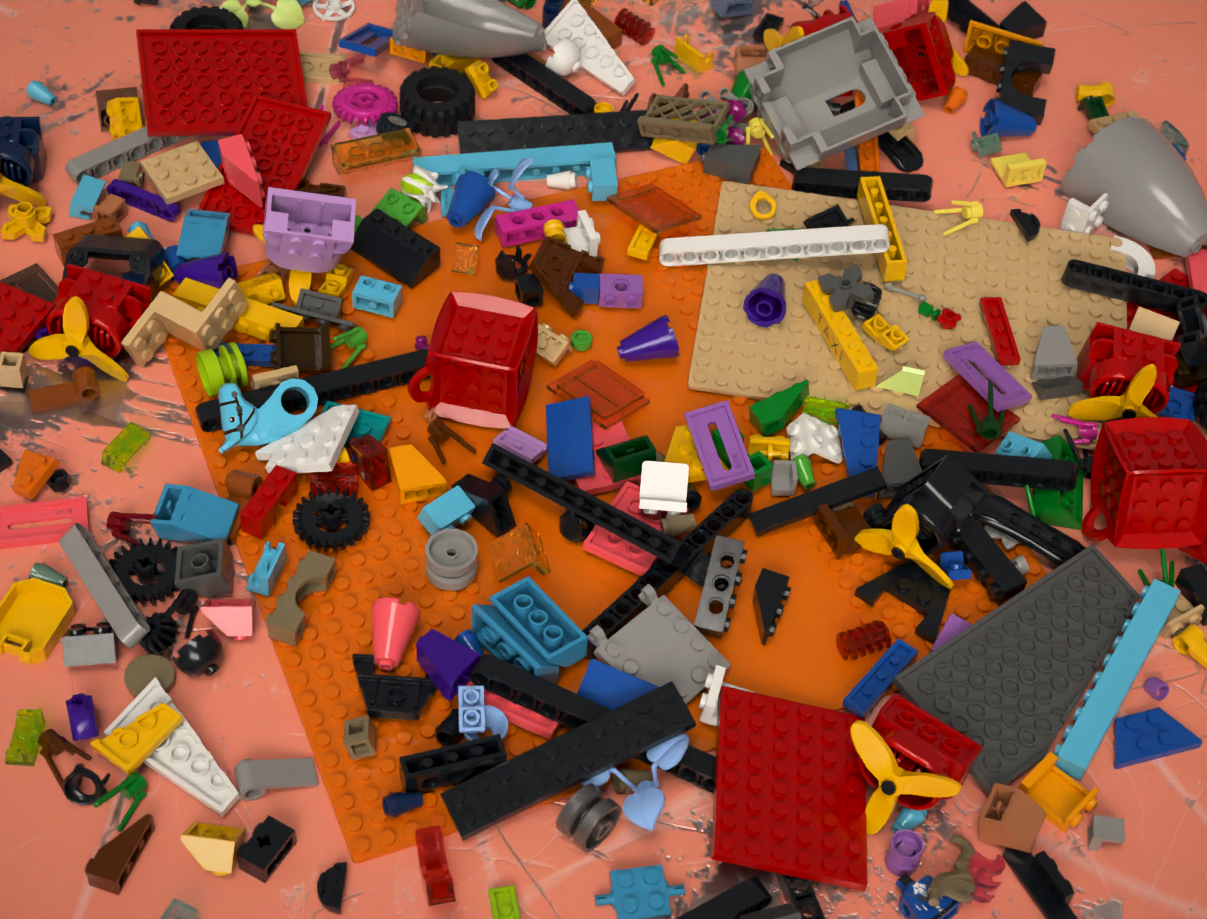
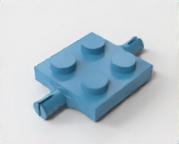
M662 864L613 870L609 873L610 893L594 895L596 907L611 904L616 912L617 919L671 918L672 914L669 903L670 897L685 895L684 884L668 886L664 878Z

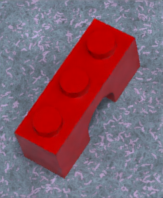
M275 465L240 513L242 532L263 540L274 525V514L277 506L280 504L287 507L298 492L296 472Z

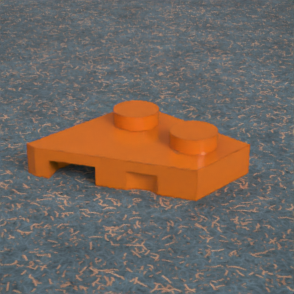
M24 450L12 490L18 496L33 500L60 465L59 461L54 457Z

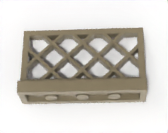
M656 95L645 116H640L637 123L641 136L714 145L717 140L716 133L730 109V103ZM660 102L668 103L660 108L658 107ZM679 105H686L678 110L675 108ZM697 107H704L696 112L693 110ZM670 109L673 110V112L663 115V112ZM722 109L715 114L712 113L713 110ZM688 111L691 112V114L685 117H681V114H684ZM707 113L710 115V116L705 117V118H703V119H701V120H700V118H699L700 116H702V115H704V114H707Z

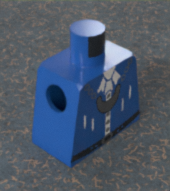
M906 873L896 882V885L903 892L897 906L905 919H951L958 913L962 902L947 896H941L938 906L933 907L929 905V894L926 892L934 879L930 875L924 876L916 883Z

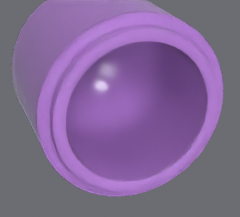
M1150 677L1144 683V690L1151 697L1160 701L1168 695L1169 685L1158 677Z

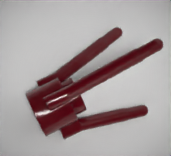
M112 511L108 515L106 525L108 530L113 531L112 536L119 537L129 543L132 541L138 547L139 542L123 534V532L130 529L131 522L151 524V520L156 519L157 515Z

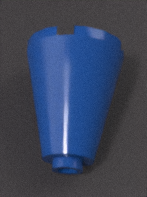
M997 99L987 101L983 108V112H986L985 117L980 119V133L982 136L996 132L999 137L1030 136L1037 128L1034 117Z
M468 171L466 174L462 173L458 177L447 213V220L452 226L464 227L494 200L496 195L494 186L491 187L487 183L489 180L480 173Z

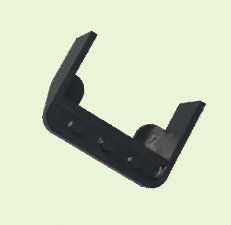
M85 235L67 252L62 279L67 278L66 266L68 263L84 267L89 258L129 261V266L135 273L144 274L143 285L151 287L153 301L158 295L165 252L164 247L155 239Z

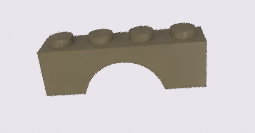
M309 550L305 558L300 559L295 576L289 578L285 593L279 596L276 609L273 613L270 612L266 619L269 638L293 646L298 644L306 629L305 613L298 607V604L308 594L328 590L337 574L335 558Z

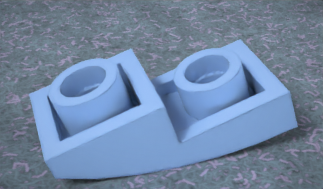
M458 686L459 733L485 732L484 686Z

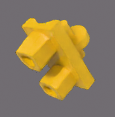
M477 59L471 65L464 68L481 100L497 90L499 85L496 79H491L489 76V67L486 62Z
M753 434L749 436L748 453L752 455L760 451L771 463L772 460L788 461L791 441L790 438H785L784 436L763 437L761 434Z

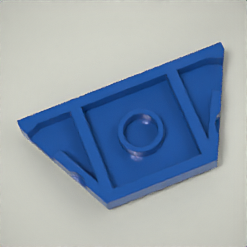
M1160 707L1119 717L1113 723V734L1115 735L1113 741V750H1115L1114 768L1116 770L1200 748L1203 742Z

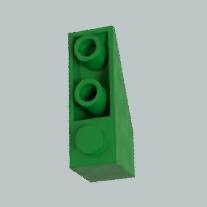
M804 380L800 383H795L790 388L776 392L771 397L757 401L749 406V419L759 434L767 437L785 427L809 396V381Z

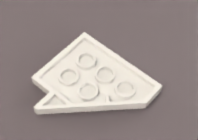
M357 405L335 406L305 423L298 431L257 450L255 455L258 460H269L265 467L268 475L275 465L296 473L333 471L358 416Z

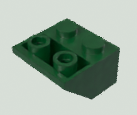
M647 435L596 449L597 456L613 482L641 475L642 463L644 461H656V448Z

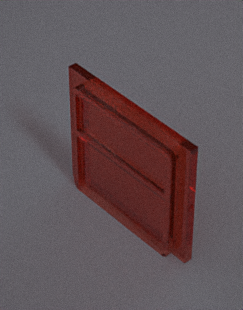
M960 374L938 388L916 406L975 453H979L1021 420L1012 411L1006 409L1001 427V435L994 439H985L981 434H977L968 406H973L981 423L982 419L988 416V402ZM993 408V416L998 421L1001 411L997 412Z

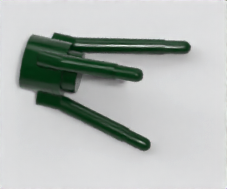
M990 381L988 383V416H985L980 423L973 406H968L976 426V433L981 434L985 439H994L1002 434L1001 427L1005 416V410L1001 411L998 421L993 416V382Z

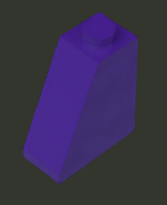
M434 629L421 636L416 643L418 663L445 699L448 701L452 700L458 694V686H466L471 681L469 675L480 658V654Z

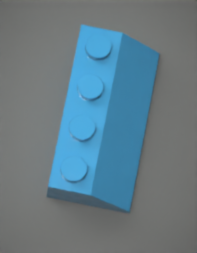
M529 576L489 597V601L548 663L569 667L587 656V635Z
M474 604L472 606L471 632L476 633L480 644L491 655L554 684L558 682L559 666L548 663L494 605Z

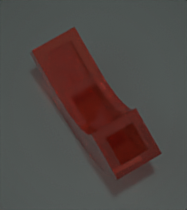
M441 825L414 829L419 872L427 905L433 906L456 902L452 874L449 872L445 855Z

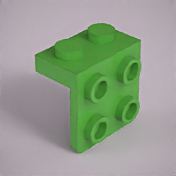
M393 188L388 190L372 210L374 211L377 208L406 227H409L414 220L421 224L428 220L425 212L426 209L421 203L415 202L404 193L398 192Z

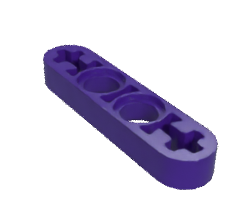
M114 179L106 187L109 195L120 196L125 199L127 205L166 221L173 222L181 213L176 203L167 205L161 196L119 179Z

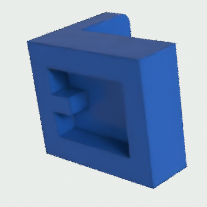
M962 551L939 553V568L951 580L971 579V569L964 565Z

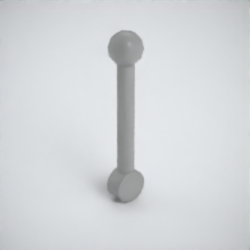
M889 282L885 283L884 289L886 291L893 290L901 294L916 298L920 302L926 301V296L924 294L918 295L894 287L893 284Z

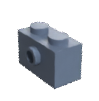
M712 0L711 6L722 18L751 15L757 0Z

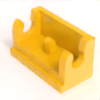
M686 34L684 41L682 37H676L674 54L698 74L713 67V54L711 52H708L707 58L690 45V36Z

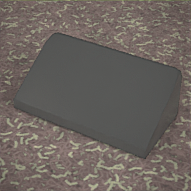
M1074 376L1033 382L1032 386L1039 399L1046 400L1081 394L1084 383Z

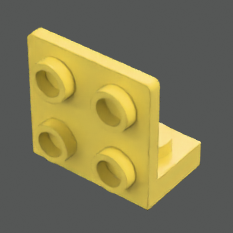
M1027 153L991 158L990 161L1005 187L1042 181L1047 165L1044 158L1031 160Z

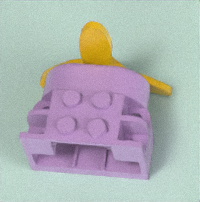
M268 187L264 224L253 225V233L265 244V252L274 264L291 270L288 290L290 300L294 306L297 304L301 288L310 290L311 272L324 273L332 270L339 264L342 255L351 249L354 243L356 199Z

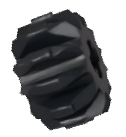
M872 283L869 285L874 292V299L865 303L856 301L851 308L852 314L860 319L869 320L872 318L881 300V288Z
M154 612L151 617H146L151 630L139 644L150 654L163 655L166 650H171L173 643H177L175 639L180 635L178 631L179 624L171 616L169 618L165 617L163 612Z

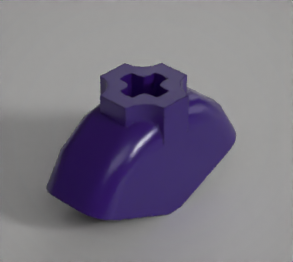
M80 693L66 700L73 741L98 736L99 729L92 695L88 696Z

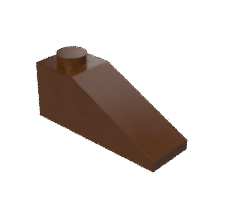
M146 814L98 849L94 858L89 859L85 873L90 886L116 895L120 894L155 830L152 815Z

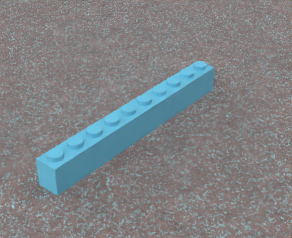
M612 142L412 157L413 167L417 165L425 170L437 172L439 175L435 181L439 184L455 186V184H452V176L461 165L484 171V176L487 179L492 170L496 168L499 170V174L494 183L510 182L512 173L523 158L533 159L535 162L524 170L517 181L547 179V175L569 170L576 172L577 176H585V167H589V158H614L616 169V155Z
M1155 578L1150 586L1145 585L1140 595V598L1143 599L1142 602L1135 603L1131 611V615H1133L1132 620L1127 619L1121 630L1124 633L1123 636H1117L1111 649L1115 650L1114 653L1107 654L1102 664L1105 667L1104 671L1097 672L1092 682L1095 685L1094 689H1088L1082 702L1086 704L1083 708H1077L1072 719L1076 721L1075 724L1067 726L1062 737L1066 739L1064 744L1058 743L1053 754L1059 757L1055 766L1068 776L1081 781L1180 595V590Z

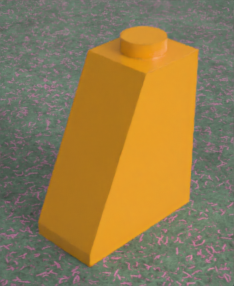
M412 444L389 448V465L400 505L436 499L446 493L445 478Z

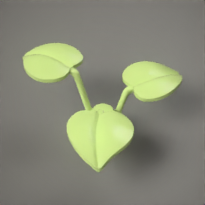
M226 0L219 7V9H227L229 13L233 12L242 21L244 28L248 23V14L244 11L247 5L256 7L260 4L275 10L271 15V20L277 27L282 29H295L305 22L301 6L296 0H278L276 7L261 0H244L242 7L238 0Z

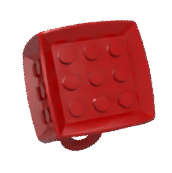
M450 292L437 317L425 367L415 373L408 384L407 390L410 397L415 402H426L428 411L435 407L434 413H438V416L492 428L508 429L510 425L515 427L528 396L538 344V316L536 308L491 295ZM431 375L430 390L421 391V382Z
M1166 417L1130 418L1103 423L1092 464V508L1083 519V534L1094 542L1108 538L1114 547L1126 549H1174L1204 543L1207 535V440L1198 427L1189 419ZM1102 513L1107 526L1097 530L1094 528V521Z

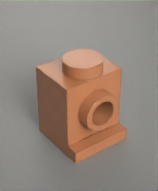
M110 194L99 206L95 205L93 207L95 221L115 216L118 223H120L127 216L125 199Z

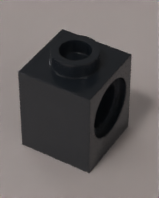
M533 273L515 276V293L518 301L531 307L543 305V288L539 279Z

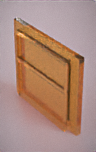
M653 183L608 196L606 200L614 205L615 208L656 234L702 218V215Z
M590 360L551 382L546 388L563 401L589 396L592 406V421L604 430L650 404V400L644 396V392L600 361Z

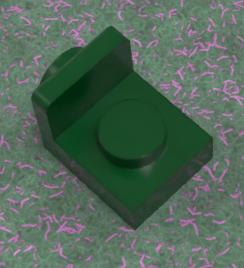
M1088 96L1077 107L1078 111L1085 110L1088 120L1109 116L1101 96L1094 98L1093 96Z

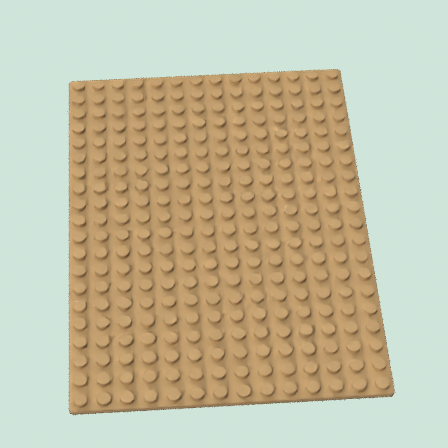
M723 181L713 235L766 232L767 229L772 228L806 229L803 222L807 218L835 205L840 206L847 220L852 217L855 221L850 226L866 225L859 200ZM758 191H764L769 194L776 202L775 215L766 221L755 218L749 209L750 200ZM760 201L756 204V210L760 214H768L772 210L770 203L767 201ZM890 205L908 264L904 280L888 282L892 283L894 287L918 295L924 294L926 296L925 302L934 306V311L940 309L942 314V310L947 308L962 316L961 321H958L956 327L951 330L942 328L937 320L933 321L931 319L932 315L926 317L918 313L919 305L922 304L918 299L893 290L886 291L884 289V285L887 282H883L875 253L799 258L798 261L793 259L708 264L688 380V388L699 391L764 400L776 392L790 388L795 383L808 380L809 396L801 406L835 411L836 408L852 410L853 407L862 405L867 413L879 414L882 418L889 403L931 417L928 425L976 432V426L968 406H973L981 423L982 419L988 416V402L942 356L947 349L977 341L996 360L979 302L980 298L1001 297L1021 358L1019 365L1002 367L1032 395L1029 403L1005 410L1001 427L1002 434L998 436L1006 437L1010 431L1042 442L1060 434L1067 441L1063 429L1066 428L1072 440L1082 439V436H1078V426L1060 422L1058 419L1052 418L1051 415L1056 414L1070 417L1068 415V408L1075 402L1089 399V391L1082 388L1081 394L1040 400L1032 386L1033 382L1044 381L1030 379L1043 327L1065 325L1077 363L1078 355L1096 322L1127 329V301L1071 288L1064 285L1061 281L1068 261L1073 259L1126 272V255L1110 251L1111 245L1114 247L1122 246V240L1107 236L1040 227L1038 236L1034 240L1027 242L1016 223L983 218L978 219L976 224L968 225L943 236V232L968 221V219H965L962 215L949 213L935 214L934 211ZM857 264L862 271V280L859 283H872L882 290L881 300L874 316L879 313L891 327L896 324L910 339L909 342L897 350H889L875 341L861 328L863 323L867 321L866 319H860L853 315L851 308L844 309V312L879 368L875 386L902 370L903 365L925 370L919 396L875 386L854 391L801 301L805 282L818 280V277L829 273L842 278L846 267ZM778 274L785 281V317L779 324L776 323L770 327L757 326L750 322L748 315L744 312V300L748 293L767 275ZM968 361L988 382L991 381V380L975 365L976 363H972L971 361ZM1076 367V370H1075V373H1074V377H1076V378H1077V367ZM993 383V387H994L995 389H997L1001 394H1004V393L998 388V385H995V384ZM993 408V416L998 421L1001 411L997 412ZM1124 418L1090 421L1098 422L1097 439H1090V444H1076V448L1095 450L1102 424Z

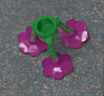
M729 99L727 103H730V109L726 114L727 120L724 124L720 125L716 133V143H722V145H742L746 141V138L743 136V130L741 128L728 127L732 120L741 122L743 117L746 116L747 110L744 108L742 101ZM707 113V114H704V115L700 116L699 118H700V120H701V119H703V118H705V117H708V116H710V115Z

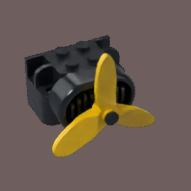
M948 454L903 484L884 510L887 516L882 522V529H863L858 532L854 540L868 551L893 555L897 559L908 558L917 563L940 584L948 589H952L954 586L952 580L927 556L941 549L952 534L954 536L957 535L964 527V521L975 512L977 503L989 496L991 492Z

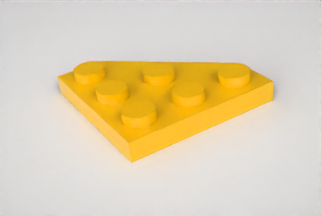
M688 425L675 427L664 462L687 464L689 467L688 483L707 480ZM720 459L722 468L726 471L729 470Z

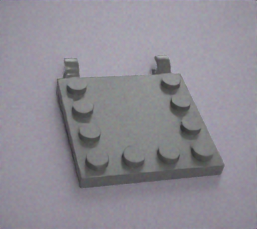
M648 584L641 589L642 592L638 595L639 599L648 606L643 612L609 639L606 638L604 631L598 625L590 630V634L587 637L597 647L593 654L602 663L659 687L673 681L687 705L706 688L704 684L707 674H713L716 665L725 667V671H727L731 664L665 595L658 598L654 588Z

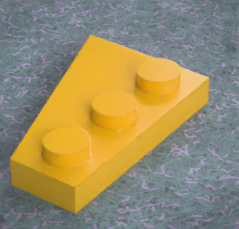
M163 702L136 717L135 721L123 728L119 726L112 730V734L101 740L98 738L90 742L95 751L130 776L184 721L183 716Z

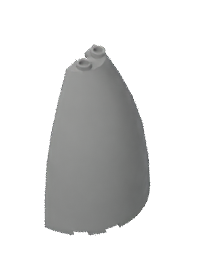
M499 0L397 1L395 10L397 12V21L394 20L392 36L395 44L459 58H497L536 51L543 52L547 46L545 32H543L541 23Z
M1127 117L1117 120L1097 132L1092 137L1094 140L1086 148L1082 147L1073 158L1075 163L1070 170H1066L1060 191L1069 199L1074 198L1091 207L1104 193L1109 194L1107 200L1109 205L1101 215L1104 217L1103 223L1155 248L1187 257L1197 253L1203 244L1207 246V200L1204 191L1190 166L1171 142L1150 121L1142 117L1140 119Z

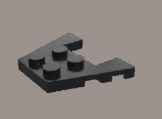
M909 560L858 587L854 596L873 606L885 592H888L926 616L916 627L915 634L934 644L951 589L940 584L917 563Z
M353 654L352 656L353 667L366 713L369 717L419 721L438 690L427 673L425 678L373 674L375 667L374 655Z

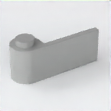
M312 758L244 759L234 768L239 795L244 801H253L261 798L267 789L318 786Z

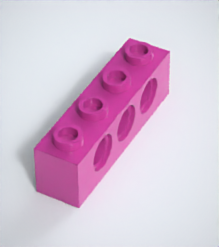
M573 199L496 215L494 231L502 248L545 239L543 226L547 221L557 219L563 222L564 228L576 227L579 209Z

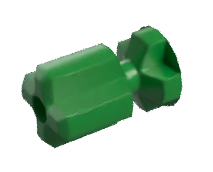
M923 301L919 305L918 313L926 317L932 315L931 319L936 321L937 316L941 314V310L936 309L934 311V306Z

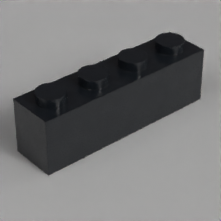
M971 515L964 521L962 530L955 536L952 534L947 543L955 551L960 550L963 552L964 564L971 569L974 577L986 588L989 596L994 598L999 605H1002L1025 589L1027 580L978 520Z

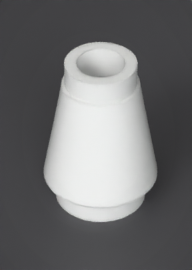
M569 170L547 175V186L565 190L576 189L577 174Z

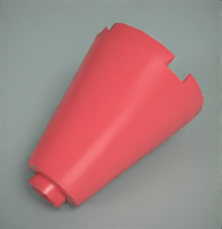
M381 598L375 600L374 604H372L374 662L380 669L392 670L399 665L421 612L419 607L407 601L406 605L399 604V599Z

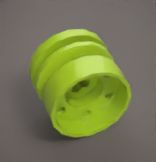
M235 342L227 343V349L224 345H220L218 347L219 357L216 356L212 348L196 352L198 372L209 397L218 396V390L226 382L235 383L240 388L248 387L247 366Z

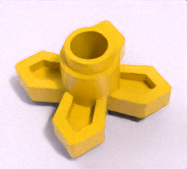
M29 202L10 204L7 215L11 221L3 224L1 229L2 239L15 240L26 234L31 241L44 242L47 231L43 225L51 222L52 208L46 206L34 208Z

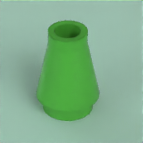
M798 455L790 461H796L798 481L802 484L804 490L815 487L817 483L814 478L811 460L806 455Z

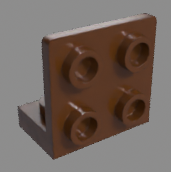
M826 503L818 506L814 523L837 557L862 548L854 540L855 536L861 530L871 529V527L856 506H851L838 512L831 511Z

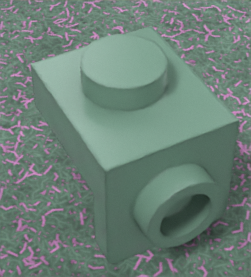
M976 131L972 132L973 140H970L973 151L978 152L980 158L1003 150L997 132L978 138Z

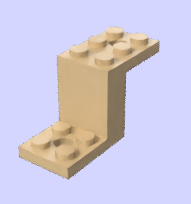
M231 278L226 280L203 312L160 291L121 344L134 362L141 367H144L152 359L155 351L165 342L169 333L202 351L210 348L214 350L220 345L225 334L232 329L234 322L240 314L245 312L249 303L236 281Z

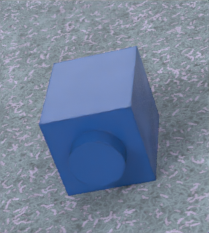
M574 273L573 281L569 282V291L581 298L584 304H598L599 274Z

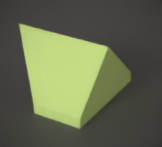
M903 365L902 370L875 387L919 396L925 370Z

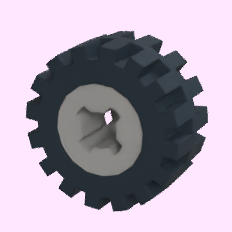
M388 112L382 113L376 126L378 135H381L382 138H386L388 141L398 142L399 144L409 142L414 130V124L411 123V120L392 112L390 114Z

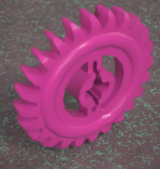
M363 82V84L356 83V85L350 84L348 87H343L333 97L334 100L332 102L335 114L337 113V117H342L343 122L348 118L349 125L355 119L357 127L360 121L364 122L365 127L367 122L371 121L374 127L375 120H379L382 113H397L398 108L397 97L387 87H382L380 84H367V82Z

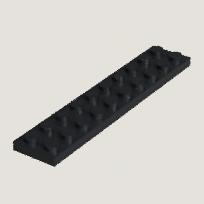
M648 110L457 122L460 154L612 142L615 153L653 150L650 147L654 138L641 136L637 123L639 117L645 116Z
M673 681L456 785L440 793L462 841L695 728L696 721Z

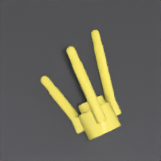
M763 118L751 119L748 127H745V145H750L751 135L755 138H762L766 149L773 155L765 136L766 132L773 139L774 135Z
M952 200L951 204L963 205V208L934 210L935 214L962 212V216L968 219V221L943 232V236L968 225L976 224L978 219L983 216V207L978 201Z

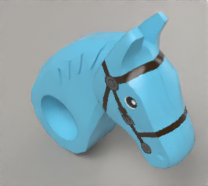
M295 378L280 383L265 404L258 409L243 398L237 384L226 383L222 385L218 390L221 427L225 442L218 450L220 453H224L235 446L266 445L298 431L317 410L318 397L314 387L305 380ZM296 390L302 393L307 402L306 410L299 415H292L286 412L281 404V397L284 392Z

